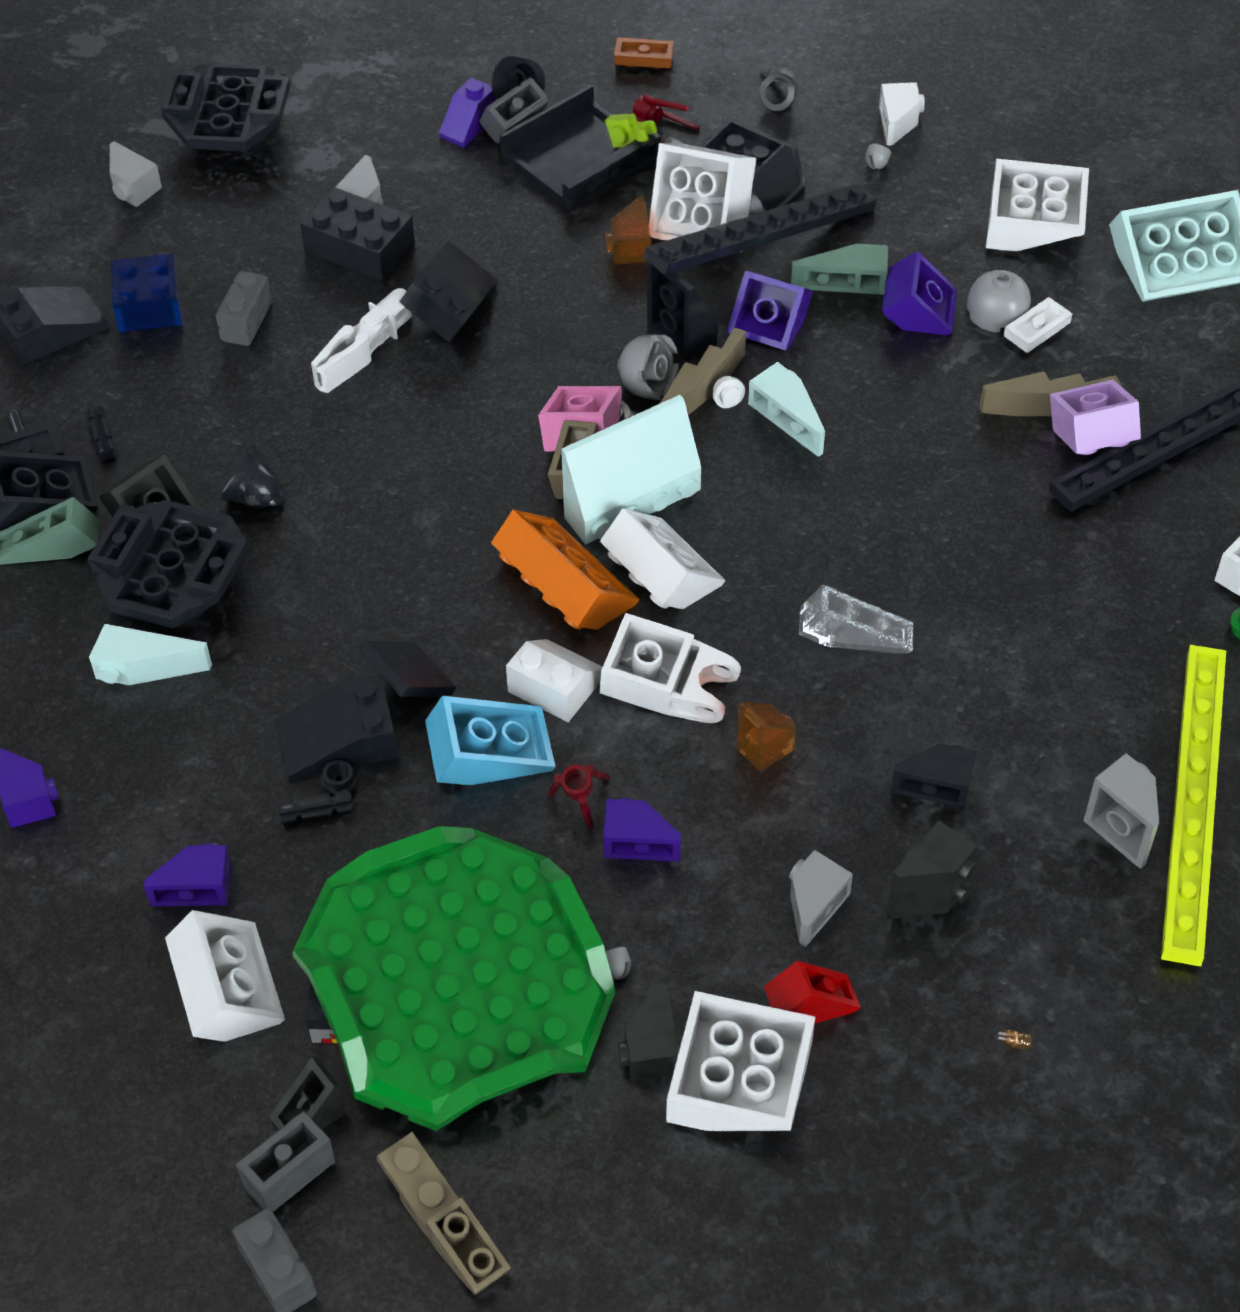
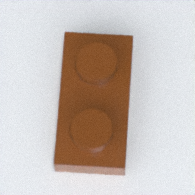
M617 37L614 65L671 68L674 41Z

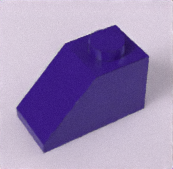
M472 77L464 83L453 95L441 126L439 137L464 148L484 129L480 119L484 115L486 107L496 101L492 86Z
M0 748V797L11 828L56 816L53 801L58 800L59 795L54 778L46 779L40 764Z
M626 797L606 799L603 836L604 858L680 861L681 834L645 800H634Z
M205 843L201 846H187L144 880V888L150 907L228 905L232 865L227 846L213 843Z

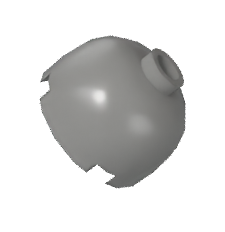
M1006 270L986 272L974 281L969 291L966 309L970 312L969 318L982 329L1001 332V328H1005L1030 310V290L1023 278L1013 272Z
M660 334L642 335L632 339L625 346L618 360V371L623 385L630 393L647 400H661V395L665 396L679 370V364L673 363L672 353H677V349L671 338Z

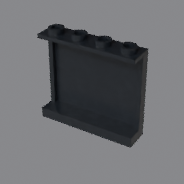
M590 84L500 135L501 158L571 212L657 161L659 143H661V135L658 133L648 134L649 140L638 142L634 140L624 147L613 148L605 123V119L613 114L594 101V86Z

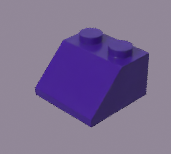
M916 251L888 268L882 312L888 320L893 321L902 330L949 335L953 330L958 289L922 254Z
M745 270L727 332L731 333L734 328L746 331L747 339L787 351L805 320L813 291Z

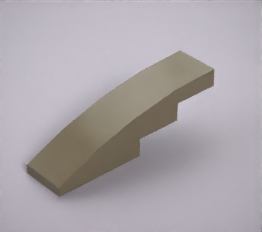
M734 328L722 348L709 345L697 366L685 362L661 403L681 395L684 398L689 415L713 395V386L716 381L721 377L730 376L745 355L746 331Z
M1043 371L983 385L979 409L981 413L1052 416L1050 394L1108 380H1114L1120 386L1121 383L1116 375L1085 382L1080 373L1049 380Z

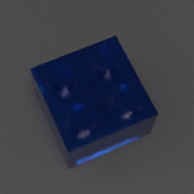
M174 253L110 260L112 307L119 332L182 324L180 280Z

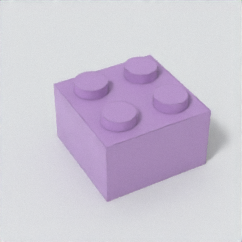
M1114 380L1050 394L1053 431L1076 454H1092L1097 449L1109 446L1123 447L1128 445L1130 441L1141 439L1139 401Z

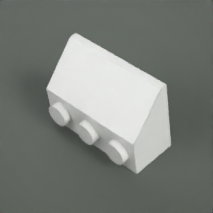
M623 508L600 540L609 550L608 556L610 559L621 566H625L630 571V579L636 584L646 587L652 593L650 595L651 600L665 609L668 607L684 609L721 587L726 581L660 517Z
M192 910L165 937L193 1037L226 1042L279 1025L285 1020L255 922Z

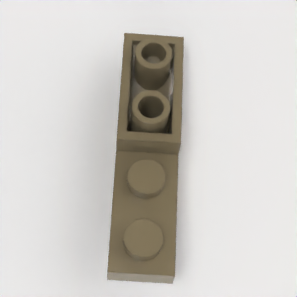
M413 1132L377 1155V1162L399 1192V1199L439 1254L474 1295L511 1270V1267L462 1197L458 1198Z

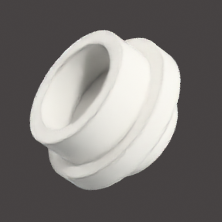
M721 377L713 386V399L722 408L736 406L745 395L743 383L735 377Z

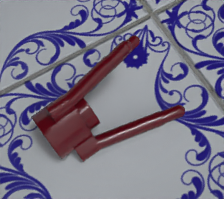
M645 94L639 97L633 106V114H635L637 122L652 120L657 124L664 117L688 128L700 130L698 124L667 112L662 108L667 107L688 111V105L653 98Z
M575 764L567 767L562 774H556L553 777L554 782L550 786L547 795L553 797L559 788L562 787L567 797L572 800H578L586 826L590 829L593 828L594 823L586 797L592 792L593 783L591 777L608 781L610 776L605 772L595 769L593 764H588L586 767Z

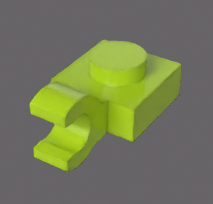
M635 114L610 115L605 119L613 148L624 147L634 140L638 142L649 140L648 134L657 133L654 121L637 122Z

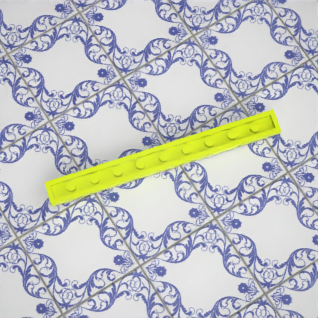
M1190 645L1186 662L1161 959L1201 966L1205 950L1226 650Z

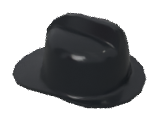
M516 56L504 57L497 63L492 74L491 86L494 96L498 100L515 87H520L521 83L530 77L544 91L545 76L542 68L538 63L529 59Z

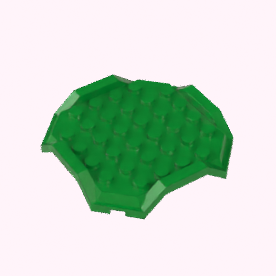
M438 826L363 853L326 880L293 949V958L309 977L339 1045L354 1099L384 1110V1107L407 1115V1120L434 1131H438L479 1103L552 1074L585 1072L616 992L604 944L571 878L548 857L473 828Z

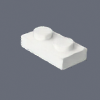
M1048 297L1007 325L1004 337L1028 353L1070 324L1072 313Z

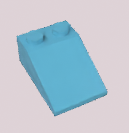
M442 696L425 720L438 783L476 785L550 772L555 768L542 706Z

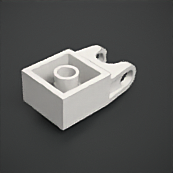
M625 613L601 670L600 694L665 715L704 723H716L723 719L725 706L701 686L708 682L736 681L740 675L741 666L728 654L695 640L693 634ZM717 665L725 666V667H727L729 670H726V669H724V668H722V667H719V666H717Z

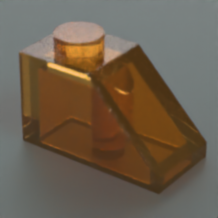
M638 197L611 219V233H605L606 251L613 254L614 264L647 262L643 256L646 247L651 245V235L644 197Z
M744 701L739 705L737 749L759 772H762L794 750L796 727L789 716L781 714L770 704Z

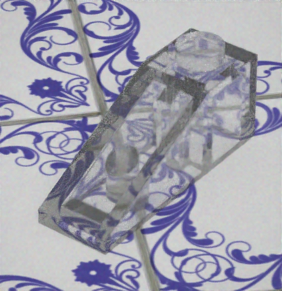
M822 584L800 606L799 635L825 646L909 654L913 650V622Z

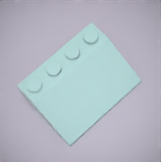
M1238 190L1121 211L1109 224L1116 253L1142 302L1240 284V195Z
M681 395L561 449L564 518L585 545L596 539H601L623 508L649 515L655 511H661L668 505L690 497L701 490V464L684 398Z

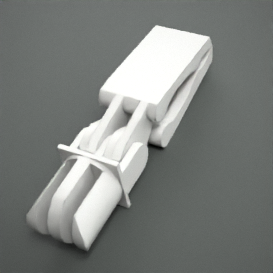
M398 288L393 290L377 305L370 302L369 312L361 318L360 323L354 327L345 325L337 332L311 363L314 384L317 389L329 393L371 362L372 352L376 347L384 343L389 337L398 338L397 329L412 317L411 312L399 303L406 293L405 289Z

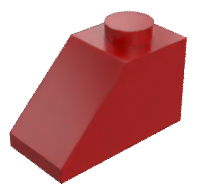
M798 960L763 986L769 1000V1007L814 1016L815 1023L854 1013L861 1008L847 974Z

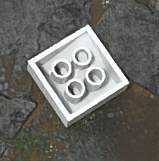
M659 143L647 236L667 241L748 217L756 158L682 143Z
M996 159L986 248L1020 251L1084 235L1089 168Z
M695 991L667 1097V1122L705 1131H791L812 1045L815 1017Z

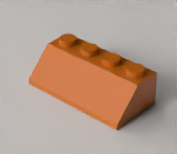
M513 509L491 542L501 552L499 557L505 563L516 567L522 573L520 575L521 579L530 586L538 588L543 593L542 599L550 606L558 608L565 614L564 620L575 629L588 628L598 630L634 607L640 600L554 518Z

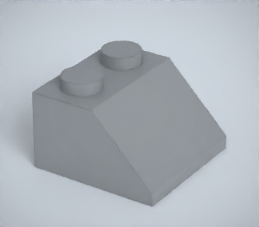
M1125 753L1095 778L1083 821L1140 869L1146 865L1159 825L1156 778L1144 764L1135 761Z

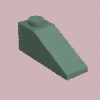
M854 244L793 261L791 284L816 291L884 295L887 278L888 245Z
M74 497L67 499L1 531L0 565L69 559L89 551L99 541L100 519Z

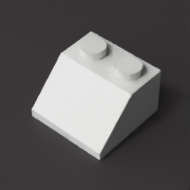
M548 639L526 641L506 665L508 692L535 706H542L543 710L569 723L601 682V670L603 667Z

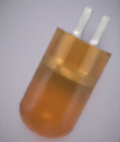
M1006 1029L1004 1033L998 1032V1035L1003 1036L998 1037V1039L1002 1040L1006 1046L1029 1049L1032 1046L1033 1039L1028 1033Z

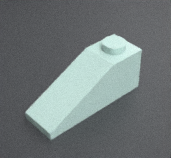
M778 362L750 380L748 404L818 457L822 455L825 429L802 380L793 371L788 370Z
M104 624L89 656L95 678L110 684L134 685L208 671L212 666L206 642Z

